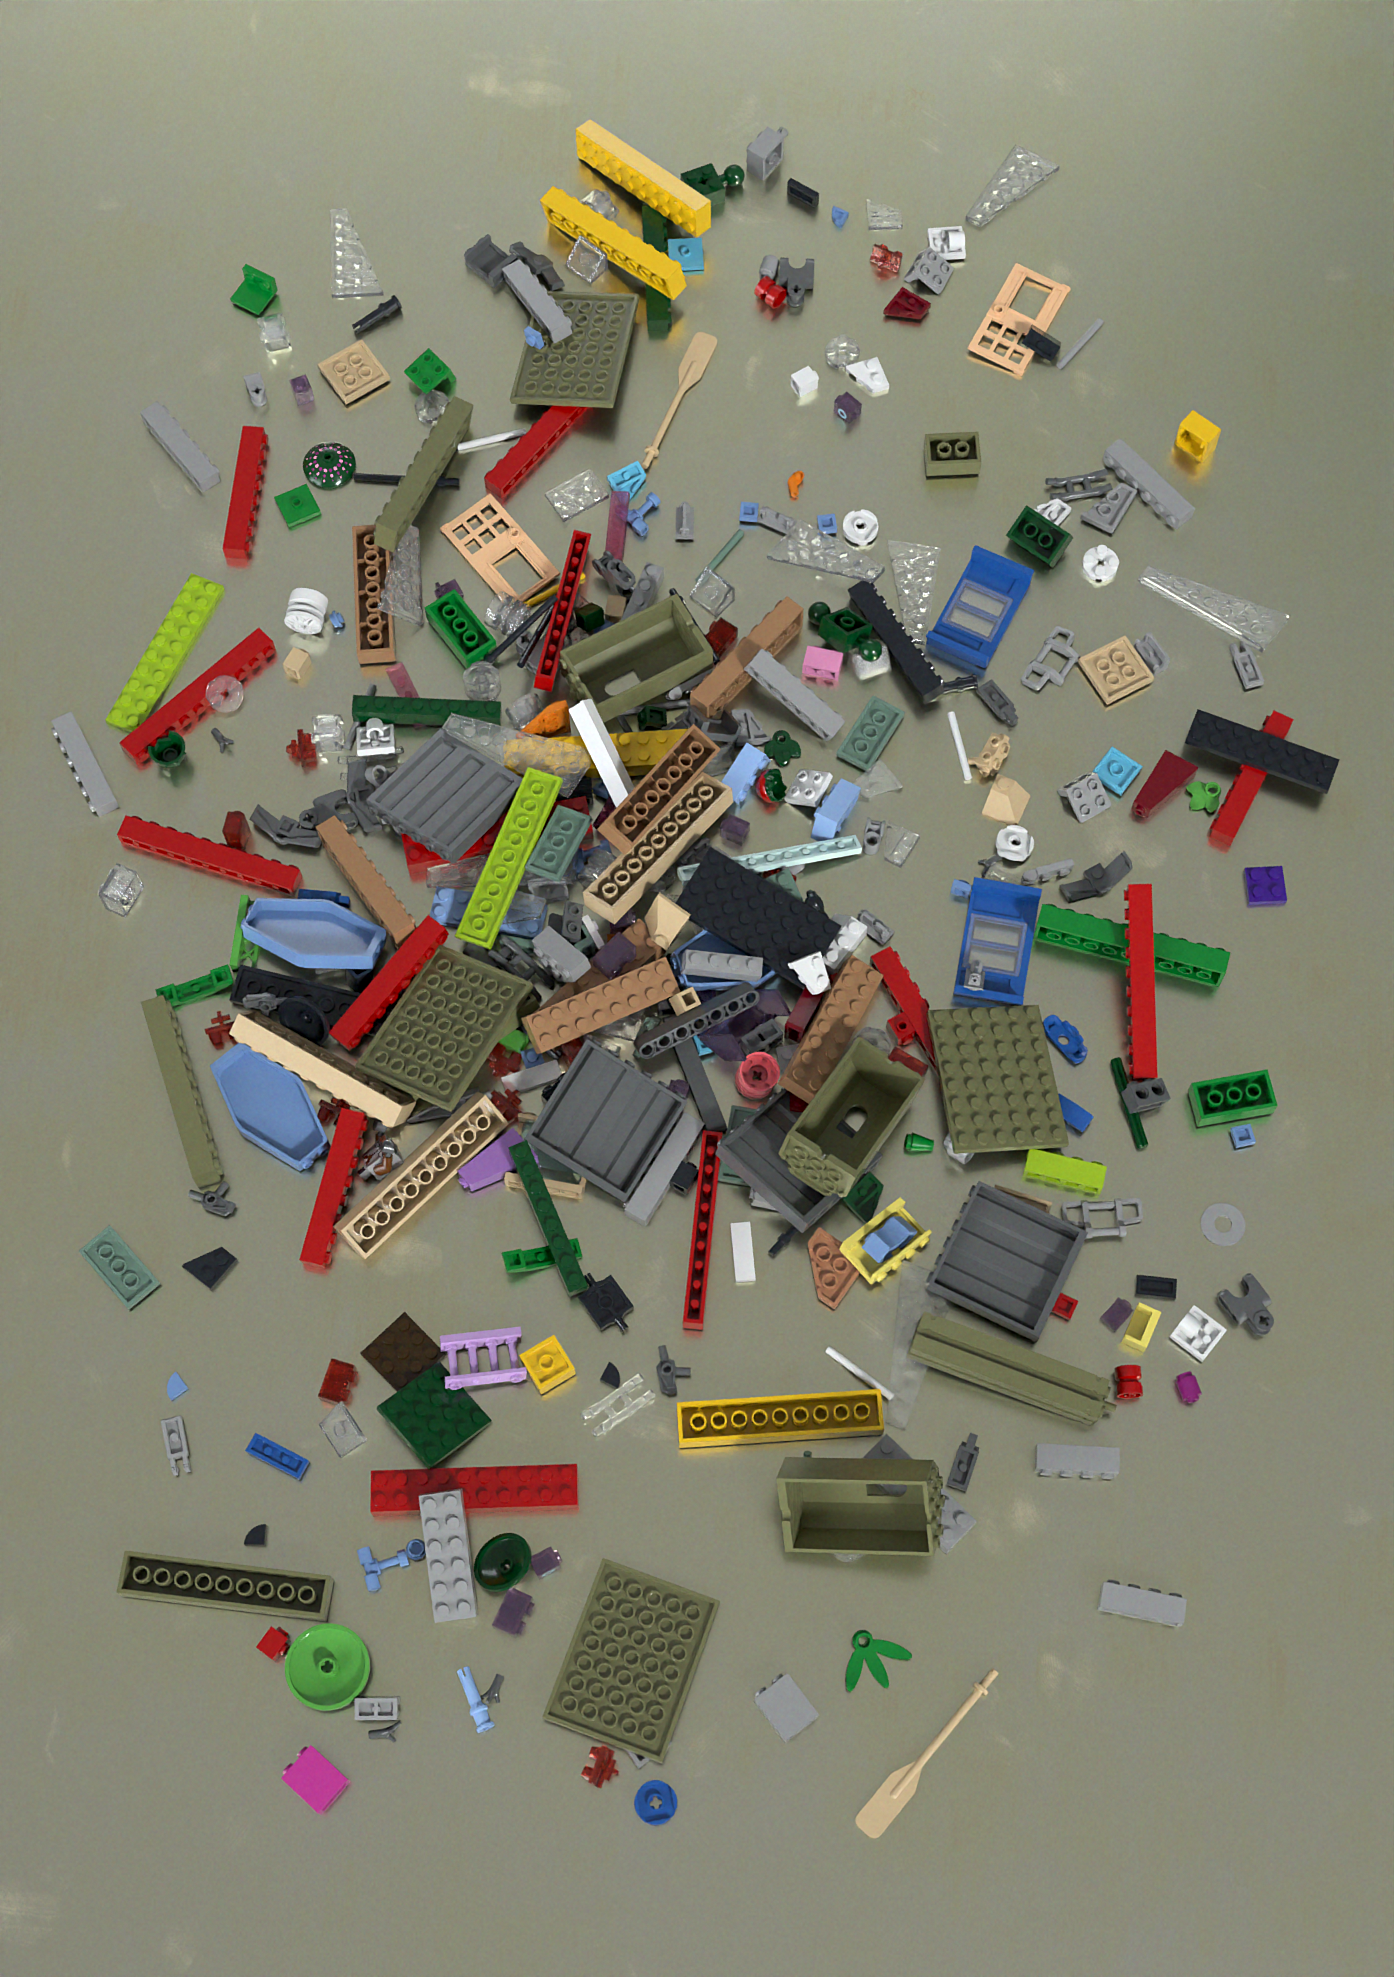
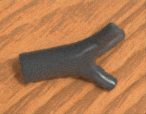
M217 728L211 730V733L219 742L221 753L224 752V744H233L234 741L223 736Z
M996 853L987 859L978 860V863L985 864L981 876L985 877L988 869L1003 857Z
M496 1674L489 1690L481 1695V1699L487 1697V1704L490 1703L493 1697L496 1703H500L499 1688L504 1676Z
M401 1721L383 1729L370 1730L368 1732L369 1739L387 1738L395 1742L396 1739L390 1734L402 1724Z

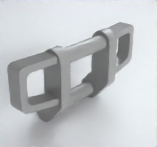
M1057 626L1044 641V646L1036 658L1029 663L1022 675L1021 682L1023 685L1040 690L1048 679L1059 686L1064 683L1065 676L1080 658V655L1070 647L1075 639L1074 632ZM1058 634H1063L1069 638L1064 644L1055 640V637ZM1050 649L1062 653L1068 658L1059 673L1053 668L1041 664ZM1032 671L1043 675L1038 682L1027 679Z
M1140 1198L1114 1199V1201L1098 1202L1081 1200L1078 1202H1063L1061 1206L1063 1221L1076 1227H1083V1230L1088 1232L1086 1239L1092 1238V1236L1108 1235L1125 1237V1225L1140 1222L1143 1218ZM1136 1204L1138 1217L1124 1220L1122 1205ZM1081 1207L1082 1222L1068 1220L1066 1208ZM1114 1209L1116 1227L1092 1228L1089 1210Z

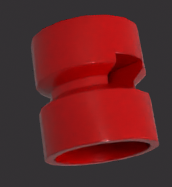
M765 276L757 284L754 294L761 300H765V303L770 307L776 309L784 301L787 290L779 284L776 285V282L770 277Z
M1121 1365L1115 1367V1380L1120 1382L1116 1387L1117 1397L1131 1399L1143 1396V1386L1139 1382L1142 1378L1141 1366Z

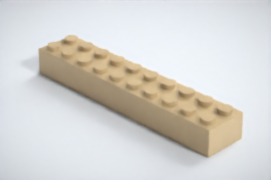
M702 771L626 855L621 853L583 892L585 907L615 924L733 803L732 788Z
M255 1009L238 1013L229 1032L230 1035L235 1037L234 1039L237 1042L248 1044L251 1046V1050L258 1053L262 1052L267 1055V1059L283 1064V1068L286 1070L295 1071L302 1079L313 1081L318 1088L322 1090L327 1089L332 1092L335 1098L348 1101L351 1107L362 1109L367 1116L378 1118L387 1127H395L407 1122L417 1102L384 1082L357 1070L354 1065Z
M476 1092L404 1160L403 1164L385 1177L333 1227L359 1256L366 1259L509 1123L486 1095Z

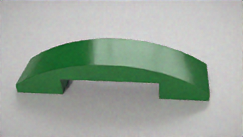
M227 964L210 970L208 975L176 986L173 983L155 990L157 997L164 995L166 1001L170 1000L171 1005L176 1006L212 995L231 985L234 981L230 967Z
M578 1238L569 1239L576 1259L582 1258ZM548 1246L524 1251L516 1249L501 1253L506 1272H525L556 1266Z

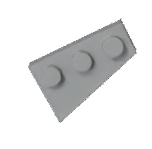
M1120 483L1104 499L1095 503L1089 511H1085L1080 519L1113 534L1136 496L1137 490L1124 483Z

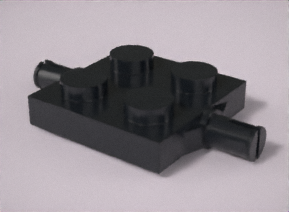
M588 1273L587 1276L585 1275L584 1278L590 1287L578 1299L599 1329L602 1331L610 1324L616 1323L622 1332L625 1329L627 1330L629 1326L625 1323L623 1317L634 1306L612 1275L597 1282L591 1273Z

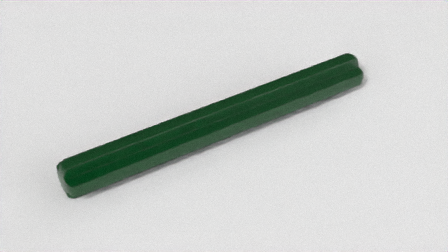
M1117 1057L1111 1060V1066L1121 1094L1127 1088L1129 1081L1122 1059ZM1121 1094L1137 1148H1146L1148 1141L1139 1113H1129Z

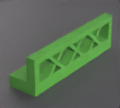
M241 895L229 964L233 972H238L240 964L242 965V961L247 957L252 960L251 967L256 968L260 946L255 944L254 948L247 951L244 946L249 940L244 938L243 929H241L243 918H246L250 905H253L255 902L250 900L249 895Z

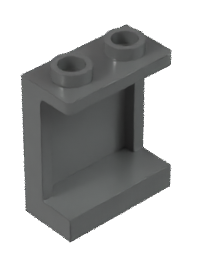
M489 234L480 238L464 254L465 265L493 288L505 279L502 268L518 260L517 256L513 253L508 256L492 243Z
M688 705L683 719L688 728L694 724L711 740L736 743L738 736L741 734L742 726L727 710H723L720 719L706 718L696 706Z
M566 901L564 903L563 915L551 913L548 919V926L574 946L580 940L584 905Z

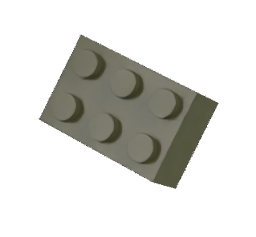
M979 433L925 434L926 476L979 474L981 468Z

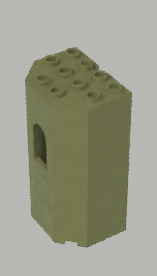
M677 594L561 650V659H559L560 671L567 680L572 699L574 701L577 700L578 703H581L580 701L592 699L603 723L713 668V650L698 626L696 627L690 613ZM634 670L641 683L614 696L609 695L605 691L607 683Z
M858 1037L787 1133L779 1151L780 1157L783 1160H787L789 1164L787 1168L792 1175L824 1196H831L833 1193H836L839 1197H846L915 1100L925 1078L904 1066L900 1061H890L886 1052L879 1050L869 1041ZM852 1107H860L865 1110L867 1119L855 1136L850 1138L836 1128Z
M785 1457L776 1478L780 1510H782L785 1552L934 1556L936 1548L940 1547V1537H943V1524H941L942 1507L945 1506V1496L941 1494L943 1477L939 1476V1468L934 1460ZM867 1484L906 1485L907 1490L903 1494H868Z

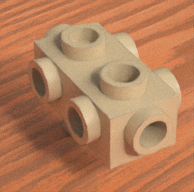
M992 733L982 752L979 753V757L968 758V764H976L979 772L985 776H994L999 771L1002 760L1008 755L1010 749L1008 741L1010 738L1002 733Z

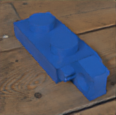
M299 889L297 899H325L344 908L350 907L349 897L341 896V893L309 889Z

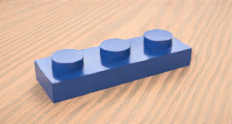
M257 1433L254 1434L245 1450L254 1457L299 1480L310 1462L304 1457Z

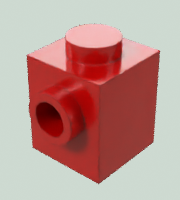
M905 1012L887 1020L886 1028L897 1046L902 1043L906 1045L913 1040L915 1029Z
M271 1626L256 1648L276 1662L280 1655L284 1656L287 1653L291 1641L287 1638L288 1633L281 1627L275 1629Z

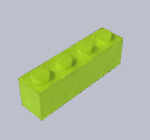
M1029 1149L1023 1176L1100 1194L1107 1166H1103L1102 1163L1097 1161H1083L1080 1157H1066L1060 1152L1049 1153L1045 1152L1044 1149Z

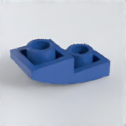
M1059 1093L1064 1120L1067 1124L1083 1133L1094 1116Z

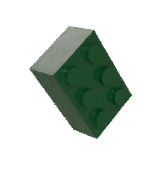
M1027 505L1006 534L1011 541L1052 568L1073 539L1070 533Z

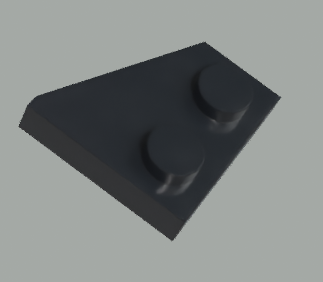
M220 1247L184 1263L182 1268L212 1291L238 1260L226 1249Z

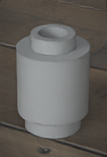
M767 255L763 258L759 270L760 279L765 276L770 277L772 280L775 278L780 264L776 256Z

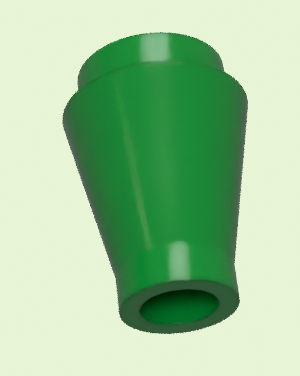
M913 1132L906 1134L904 1149H908L909 1152L933 1151L934 1140Z

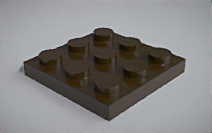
M406 1312L401 1314L360 1352L361 1356L396 1392L446 1356L443 1351L441 1352L440 1347Z

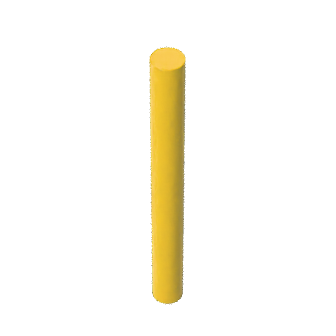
M582 572L581 580H583V579L586 578V577H585V574H584L583 572ZM560 584L520 604L521 609L524 611L556 594Z

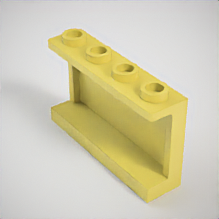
M901 1197L843 1241L839 1249L871 1285L876 1281L881 1282L888 1275L887 1272L889 1270H896L902 1264L901 1261L904 1258L910 1259L916 1253V1249L919 1246L923 1248L930 1242L929 1237L932 1231L930 1229L925 1231L903 1208L906 1202ZM901 1216L918 1232L903 1249L898 1247L891 1253L893 1257L878 1263L861 1248L865 1243L864 1240L868 1234L882 1228L890 1217Z

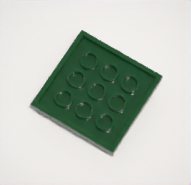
M440 1361L386 1399L376 1409L429 1470L491 1424L492 1421L463 1387L457 1390L445 1389V1377L450 1376V1372Z

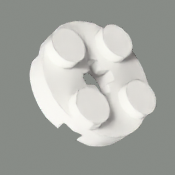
M864 509L857 512L854 510L845 516L843 534L851 542L864 546L877 536L878 522L872 512ZM861 524H863L864 529H858L856 525L860 526Z
M1105 545L1093 547L1084 555L1082 561L1083 572L1092 580L1102 579V581H1107L1116 574L1119 559ZM1098 561L1104 562V566H1097L1096 564Z
M1007 826V828L1001 829L997 835V853L999 856L1009 860L1024 861L1033 850L1034 839L1021 826ZM1013 840H1015V841H1016V844H1019V845L1015 846V845H1013L1011 842H1012Z

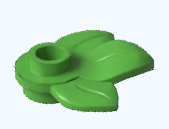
M1196 781L1186 787V790L1193 795L1190 801L1191 809L1200 810L1206 807L1212 813L1219 807L1221 787L1216 782L1205 784L1201 781Z

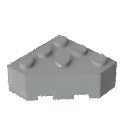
M547 926L532 940L535 947L533 950L539 956V963L543 966L548 976L553 977L556 981L574 983L591 968L588 958L550 926Z

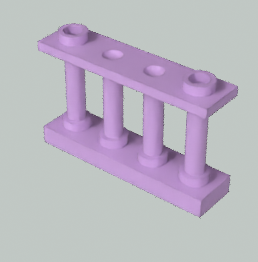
M521 1327L440 1336L441 1352H448L450 1376L445 1377V1389L457 1390L464 1386L507 1381L516 1383L526 1379L527 1370L526 1367L519 1368L516 1344L521 1342ZM497 1345H508L511 1369L499 1370ZM486 1346L489 1352L491 1371L479 1373L476 1348ZM457 1350H468L471 1374L458 1375Z

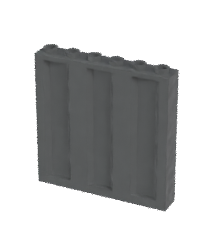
M439 729L380 785L366 801L368 811L373 816H378L386 824H391L397 828L400 833L407 834L413 841L423 844L429 851H434L443 860H448L454 864L510 809L523 778L442 729Z
M587 1039L524 1138V1141L527 1140L532 1146L625 1203L685 1107L687 1101L684 1099L686 1096L678 1091H675V1093L668 1090L669 1086L660 1080L658 1083L651 1079L652 1075L644 1070L639 1072L634 1069L636 1065L628 1060L623 1062L618 1059L619 1055L611 1049L607 1052L601 1048L602 1044L595 1039L591 1041Z
M782 1087L781 1092L778 1094L775 1092L769 1098L767 1104H761L753 1116L751 1114L748 1115L740 1127L738 1125L734 1127L727 1138L723 1137L717 1143L718 1148L715 1155L803 1233L842 1197H839L836 1193H833L831 1196H824L792 1175L787 1168L789 1166L787 1160H783L780 1157L779 1151L787 1133L802 1114V1112L790 1111V1091ZM843 1119L836 1128L850 1138H853L857 1133ZM879 1151L855 1185L878 1165L883 1156Z
M978 1181L976 1186L972 1185L968 1196L971 1197L969 1202H964L959 1212L962 1214L960 1220L956 1219L951 1228L954 1231L952 1237L947 1236L943 1248L946 1249L943 1255L939 1254L934 1263L937 1266L935 1272L930 1271L926 1282L929 1283L927 1290L1037 1342L1088 1232Z

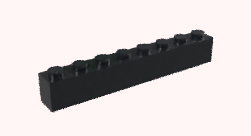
M865 578L849 588L847 591L851 600L866 621L873 625L872 629L927 704L945 692L943 687L945 684L944 680L940 675L936 676L932 663L925 661V654L921 648L917 649L915 647L916 643L911 635L907 636L905 633L906 628L902 622L896 621L894 611L891 608L888 610L885 606L887 602L884 597L877 595L876 592L878 590L872 582L869 583Z

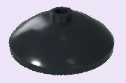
M301 996L288 997L281 1003L278 1010L281 1025L318 1046L327 1041L330 1031L329 1022L323 1010L316 1003Z

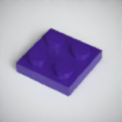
M1282 866L1244 868L1248 905L1282 904L1287 902Z

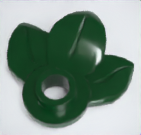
M779 730L774 733L772 740L766 743L764 753L767 757L774 756L776 762L781 767H784L791 756H801V748L797 741L791 739L788 732ZM783 736L785 738V741L780 742L778 740V737Z

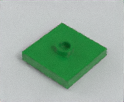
M307 483L274 497L289 528L321 515V511Z

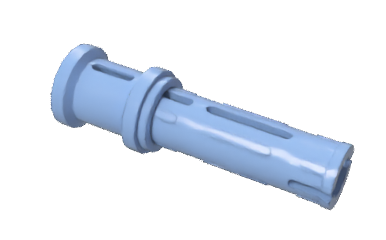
M467 1666L463 1668L466 1677L461 1669L457 1671V1674L471 1706L470 1716L474 1717L477 1725L476 1731L480 1733L492 1728L495 1724L489 1718L487 1713L488 1706L482 1703L470 1668Z

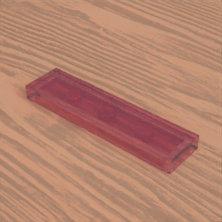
M611 491L605 551H609L615 559L623 562L630 493L628 491Z
M402 662L385 669L398 697L420 698ZM422 723L412 724L415 730L427 726Z

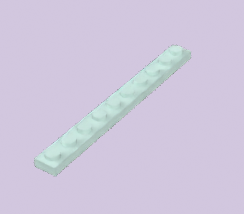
M856 835L737 856L730 859L753 873L859 854L862 851V847ZM699 864L677 867V874L682 886L687 885Z

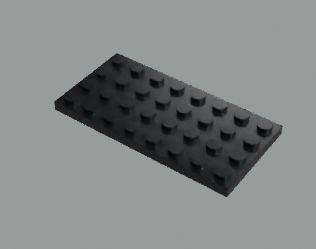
M712 847L708 849L675 903L691 914L688 919L689 921L747 956L763 958L762 965L802 989H805L806 985L799 980L797 972L789 968L788 963L815 952H821L823 958L841 928L840 924Z

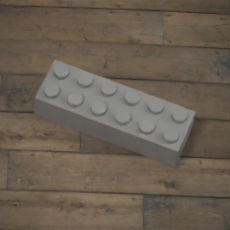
M887 1433L863 1457V1459H912ZM874 1484L884 1494H903L907 1490L906 1485ZM942 1488L941 1494L945 1496V1506L942 1507L941 1524H943V1537H940L939 1548L947 1555L974 1527L977 1521Z
M462 1488L420 1494L419 1503L434 1623L477 1617L478 1608Z

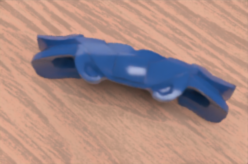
M1050 1015L1044 1019V1032L1051 1041L1073 1062H1082L1086 1058L1088 1050L1083 1045L1084 1040L1077 1028L1070 1025L1066 1020L1062 1022L1056 1015ZM1058 1037H1067L1069 1043L1066 1045L1061 1044L1058 1041Z

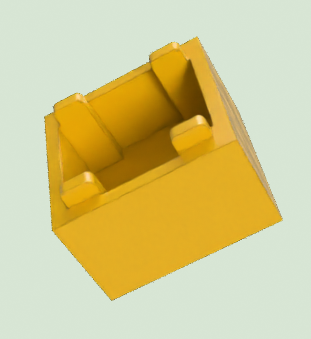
M1192 410L1180 423L1175 444L1203 463L1215 450L1221 429Z
M555 1335L519 1355L521 1363L526 1367L527 1373L541 1395L576 1374L574 1366Z

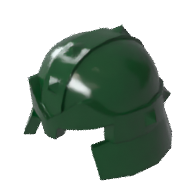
M169 730L168 738L158 739L155 747L148 746V753L151 759L162 767L180 766L186 754L185 741L177 732Z

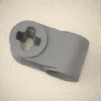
M256 372L243 376L252 404L257 407L264 406L267 402V396L261 373Z
M381 765L368 767L365 771L366 779L376 789L392 775ZM375 770H377L379 773L378 778H375L374 776Z
M867 817L863 839V851L866 854L874 855L879 851L886 824L885 820L880 822ZM868 842H874L875 844L870 845Z

